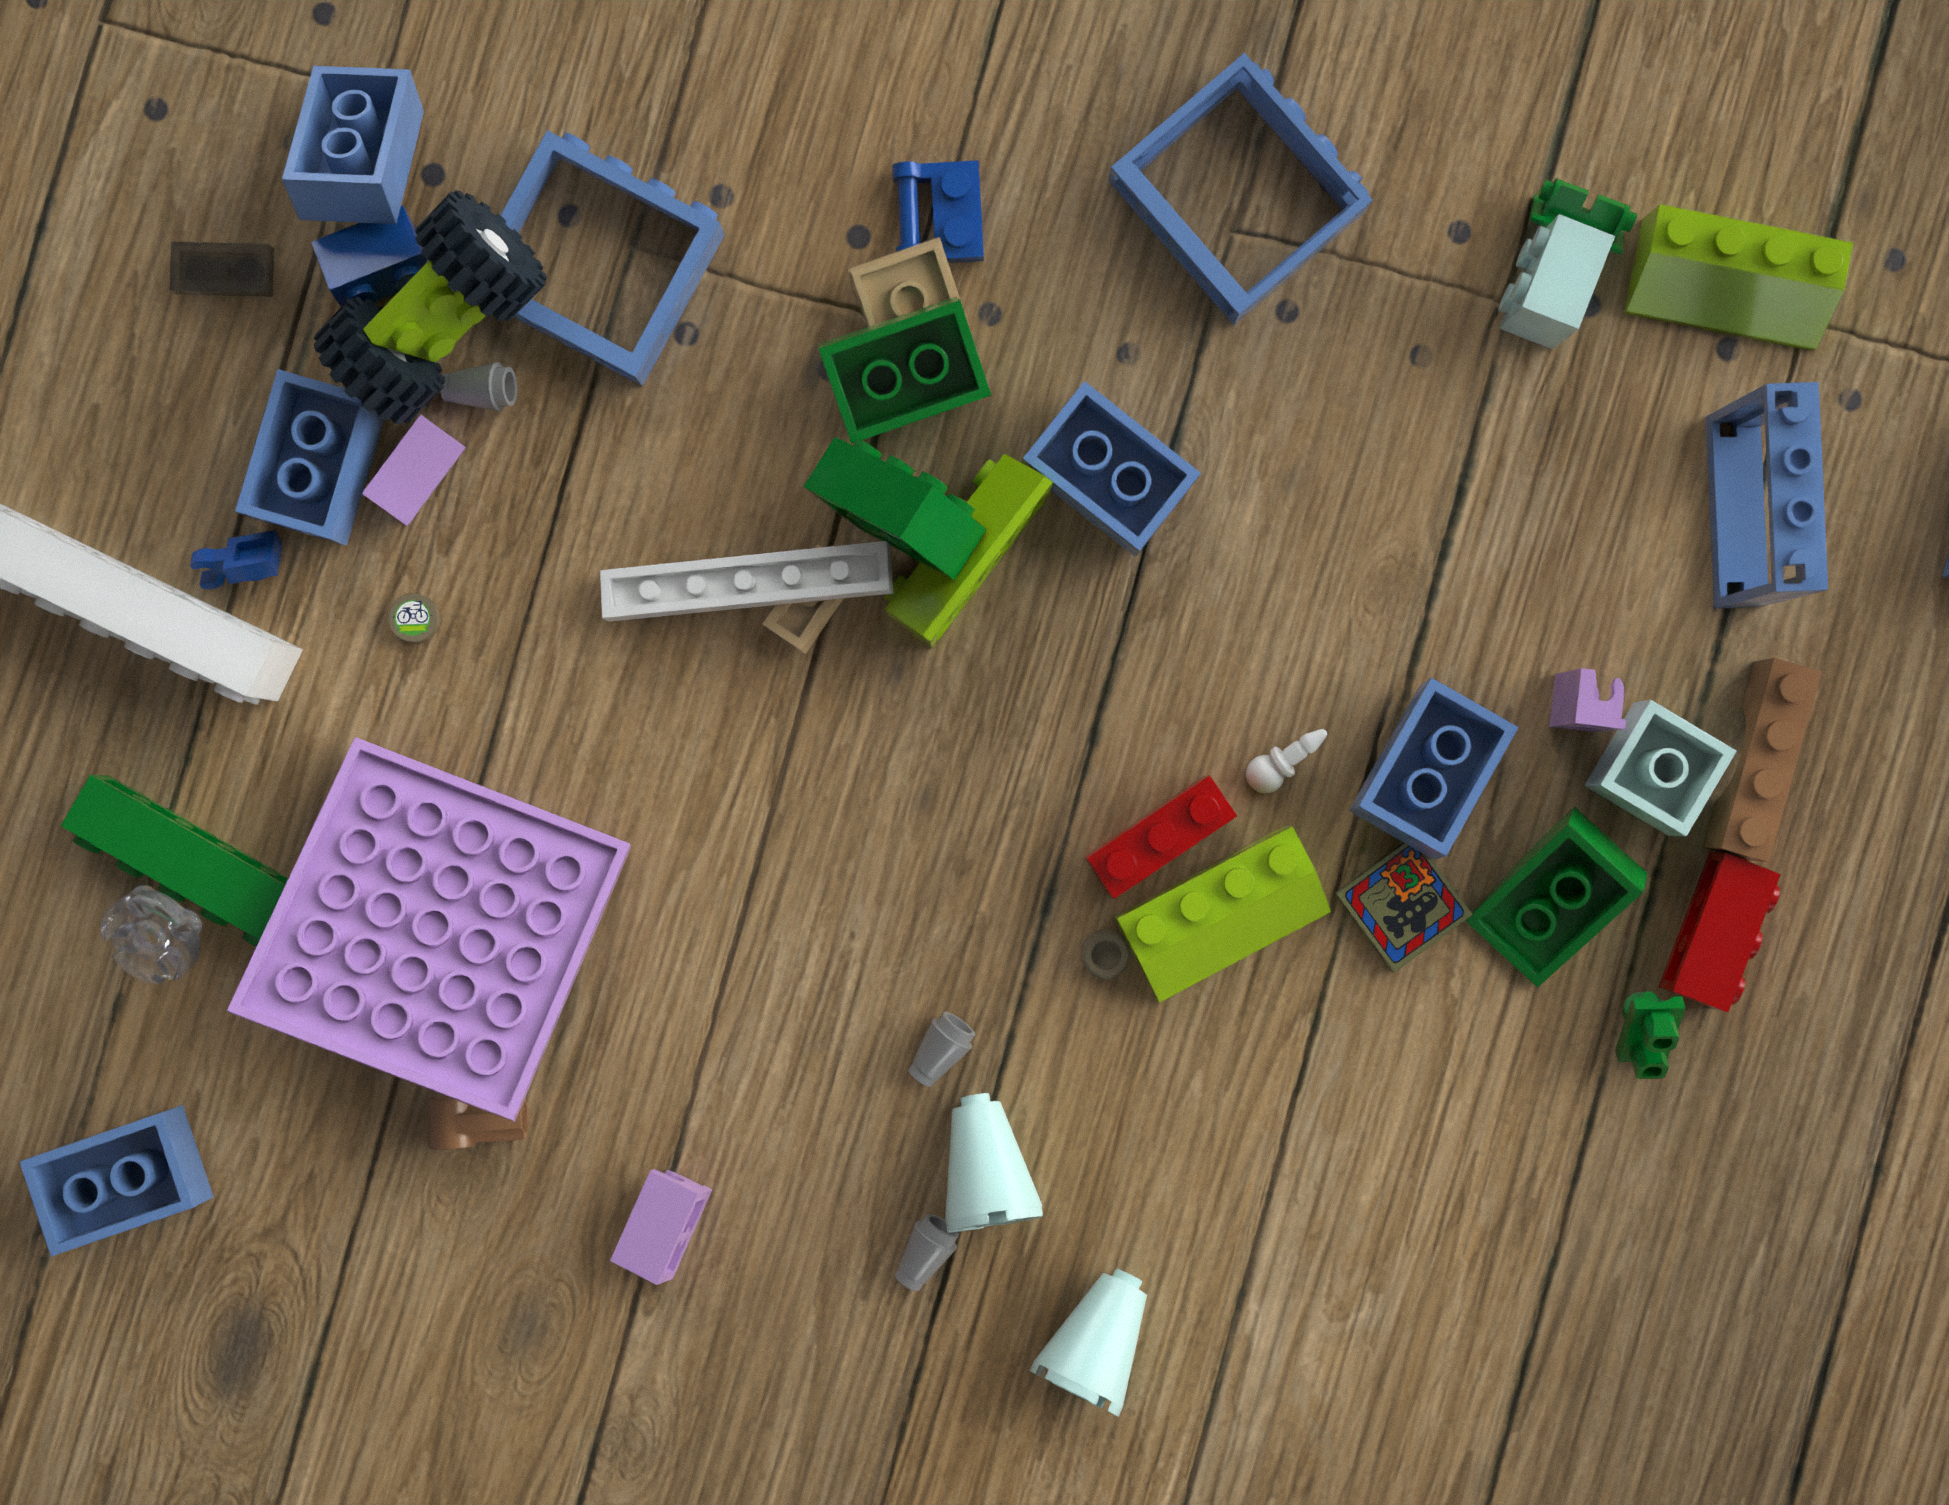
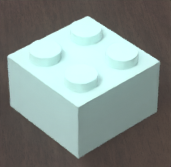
M1560 214L1546 228L1539 226L1533 239L1528 238L1520 251L1516 266L1522 268V271L1515 285L1510 283L1501 299L1498 311L1505 314L1499 329L1552 350L1576 332L1580 327L1615 236Z
M1652 700L1634 702L1624 718L1626 719V728L1616 731L1584 786L1668 836H1687L1737 751Z

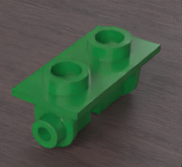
M1558 178L1554 182L1544 180L1538 195L1535 194L1533 197L1529 221L1546 228L1559 214L1615 236L1610 251L1619 255L1622 254L1625 231H1631L1637 218V213L1630 211V205L1598 194L1591 208L1587 209L1582 206L1589 190Z

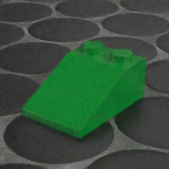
M1574 806L1538 840L1471 912L1473 915L1465 921L1538 988L1644 892L1648 873Z

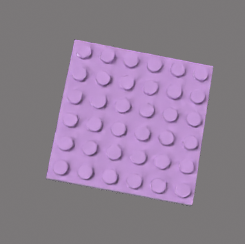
M355 737L227 1011L238 1017L515 1122L631 849V844Z

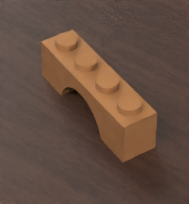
M1777 658L1755 661L1753 663L1741 706L1746 720L1742 753L1729 785L1714 803L1702 848L1716 852H1725L1748 861L1770 862L1822 671Z

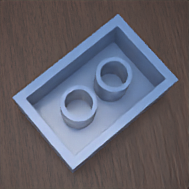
M313 66L282 176L283 184L299 220L397 224L424 114L410 70Z
M278 369L235 512L255 520L347 546L384 420L378 417L376 410L372 409L369 412L363 408L361 400L356 396L351 398L344 392L345 388Z
M1085 381L1022 460V464L1046 476L1053 482L1051 488L1053 493L1134 557L1138 555L1201 474Z
M1430 678L1417 689L1349 811L1433 860L1446 857L1519 727L1437 680Z
M183 1105L20 1161L51 1257L194 1208L214 1197Z

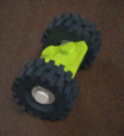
M451 191L415 229L417 234L415 237L416 242L423 247L421 253L429 261L385 307L381 306L378 309L373 301L368 299L362 301L360 297H354L352 300L348 299L314 336V340H316L314 343L315 351L322 354L319 357L321 364L331 369L329 374L336 383L341 382L346 387L344 392L351 398L356 396L361 400L363 408L369 412L372 409L376 410L379 418L386 421L391 418L394 424L409 423L443 389L445 377L440 374L443 370L437 361L453 350L455 343L472 325L477 324L486 315L490 316L491 314L499 321L504 319L507 321L511 320L546 284V274L541 271L543 266L539 260L533 258L535 252L532 248L520 240L522 236L515 229L511 230L506 225V220L499 214L497 216L494 215L488 205L482 201L478 204L475 197L468 193L464 196L461 191Z

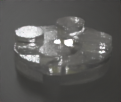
M140 885L130 893L119 898L106 910L102 919L101 930L104 942L111 938L113 946L118 951L112 957L125 972L140 981L149 984H161L165 979H173L175 981L181 978L195 965L201 949V941L198 934L202 931L203 925L201 919L194 911L184 909L175 900L155 891L150 886ZM149 932L156 937L158 941L156 944L149 940Z

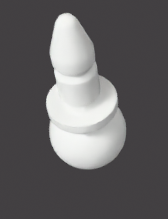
M1320 729L1307 733L1300 737V741L1293 742L1283 751L1275 746L1270 750V755L1255 757L1246 769V779L1250 787L1259 793L1276 791L1283 784L1285 776L1292 777L1295 775L1293 765L1305 759L1308 753H1313L1319 748L1327 737V731Z

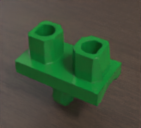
M1646 991L1633 993L1625 1000L1622 1008V1015L1625 1021L1615 1052L1618 1062H1632L1636 1078L1662 1079L1666 1077L1669 1069L1667 1059L1670 1051L1675 1049L1680 1038L1678 1028L1686 1009L1682 996H1673L1667 1001H1662L1655 993Z

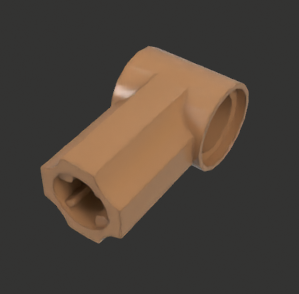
M445 1095L428 1098L430 1149H459L473 1146L475 1142L524 1140L528 1137L529 1108L526 1097L515 1122Z

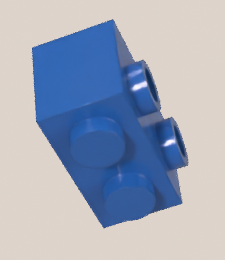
M403 205L400 208L397 224L357 223L311 242L328 288L340 307L348 299L352 300L354 297H360L362 301L368 299L376 303L380 299L398 293L429 261L421 253L423 247L418 245L415 239L417 236L415 233L416 227Z

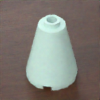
M989 1093L960 1098L961 1107L952 1109L945 1212V1223L948 1233L1041 1218L1043 1216L1042 1203L1001 1102H990Z
M1117 1268L1113 1276L1102 1273L1033 1361L1029 1371L1041 1377L1044 1369H1048L1045 1379L1101 1409L1106 1400L1110 1401L1111 1404L1108 1412L1119 1417L1125 1400L1147 1294L1139 1290L1142 1281Z

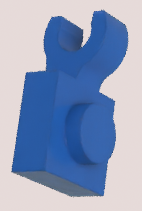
M276 530L228 538L226 548H203L194 551L190 566L192 570L200 568L211 569L203 571L201 574L200 586L202 589L218 588L224 583L225 578H227L229 584L244 581H260L267 577L278 576L282 542Z

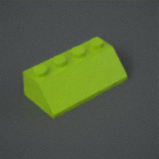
M1659 204L1642 219L1624 313L1814 351L1817 349L1845 290L1853 242Z
M1003 454L997 464L989 459L973 480V483L978 488L966 503L975 509L971 517L987 530L957 578L953 580L913 558V560L919 563L908 579L900 575L893 583V593L885 594L884 599L889 602L884 609L886 614L932 649L1050 496L1053 484L1051 480L1006 454Z
M1283 826L1114 915V918L1160 1003L1327 915L1331 910L1316 869L1293 826Z

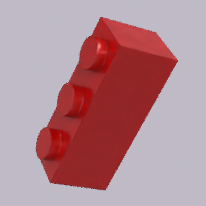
M1206 775L1085 855L1084 858L1110 897L1115 899L1236 818L1237 814L1212 777Z
M1709 852L1658 987L1710 1008L1729 1013L1731 1005H1735L1743 994L1745 978L1742 976L1748 960L1753 959L1761 947L1763 934L1760 932V928L1765 915L1770 913L1778 902L1780 887L1777 884L1781 874L1725 852Z

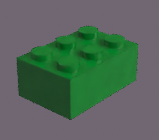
M957 297L817 344L851 444L855 443L857 439L864 440L992 396L961 300Z
M834 437L803 487L858 529L880 541H887L893 548L955 580L987 530L971 517L975 509L953 494H949L948 497L944 494L948 486L929 473L922 471L919 477L913 476L915 470L892 455H889L886 461L881 460L882 453L860 439H857L855 444L851 445Z

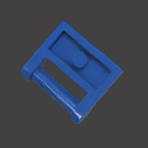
M979 160L938 163L905 161L893 164V182L898 183L901 245L896 247V252L920 244L917 183H931L934 238L940 237L948 263L984 261Z

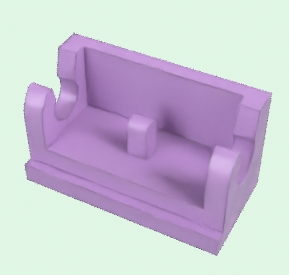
M420 414L362 494L406 526H409L466 447Z
M1580 668L1555 674L1549 727L1596 733L1625 729L1626 719H1621L1624 701V685L1621 679L1615 678L1612 680L1610 698L1606 701L1599 700V691L1596 686L1595 670Z
M656 1169L650 1170L610 1261L656 1285L673 1279L712 1189L670 1170H666L665 1173Z

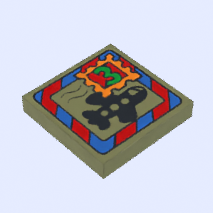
M1404 842L1334 893L1385 964L1394 973L1473 915L1434 861Z

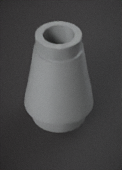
M499 362L442 374L445 377V383L440 393L444 402L502 411L505 406H513L516 401L517 380L515 373L511 367H503Z
M943 1012L939 1019L933 1018L914 1057L913 1063L908 1069L909 1073L923 1085L932 1087L936 1080H939L972 1049L971 1040L974 1038L975 1032L966 1022L952 1013Z
M926 1214L922 1221H916L899 1264V1269L895 1274L896 1279L905 1287L919 1291L923 1284L930 1279L957 1249L955 1241L959 1233H948L945 1220L934 1214Z

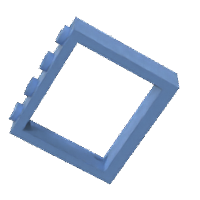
M1245 53L1111 166L1108 178L1111 185L1233 325L1362 216L1373 201L1368 195L1367 189L1360 183L1362 177L1353 170L1348 172L1337 159L1338 152L1332 142L1323 134L1316 135L1305 123L1306 115L1299 104L1290 97L1284 99L1273 86L1274 79L1267 68L1262 70ZM1236 89L1240 91L1342 209L1340 213L1248 292L1243 290L1141 172Z
M547 130L501 214L506 220V225L511 230L515 229L518 233L520 232L560 158L697 231L695 238L632 353L532 299L514 316V318L643 386L725 236L720 222L716 220L718 214L700 202L693 201L689 206L675 199L676 192L659 180L650 178L648 183H645L632 176L633 169L611 155H607L606 159L602 160L589 153L590 146L570 133L565 132L561 138Z
M1819 382L1765 384L1705 417L1714 609L1764 607L1828 590ZM1719 423H1730V425H1733L1734 437H1720ZM1764 424L1772 583H1768L1761 439V426ZM1783 566H1795L1796 577L1783 580ZM1727 583H1740L1741 591L1727 595Z

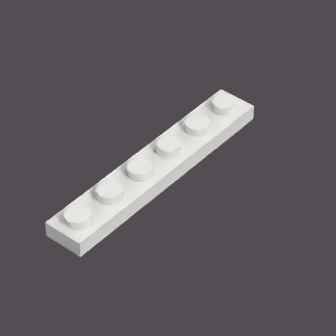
M887 541L600 570L602 618L608 622L893 593L891 548Z

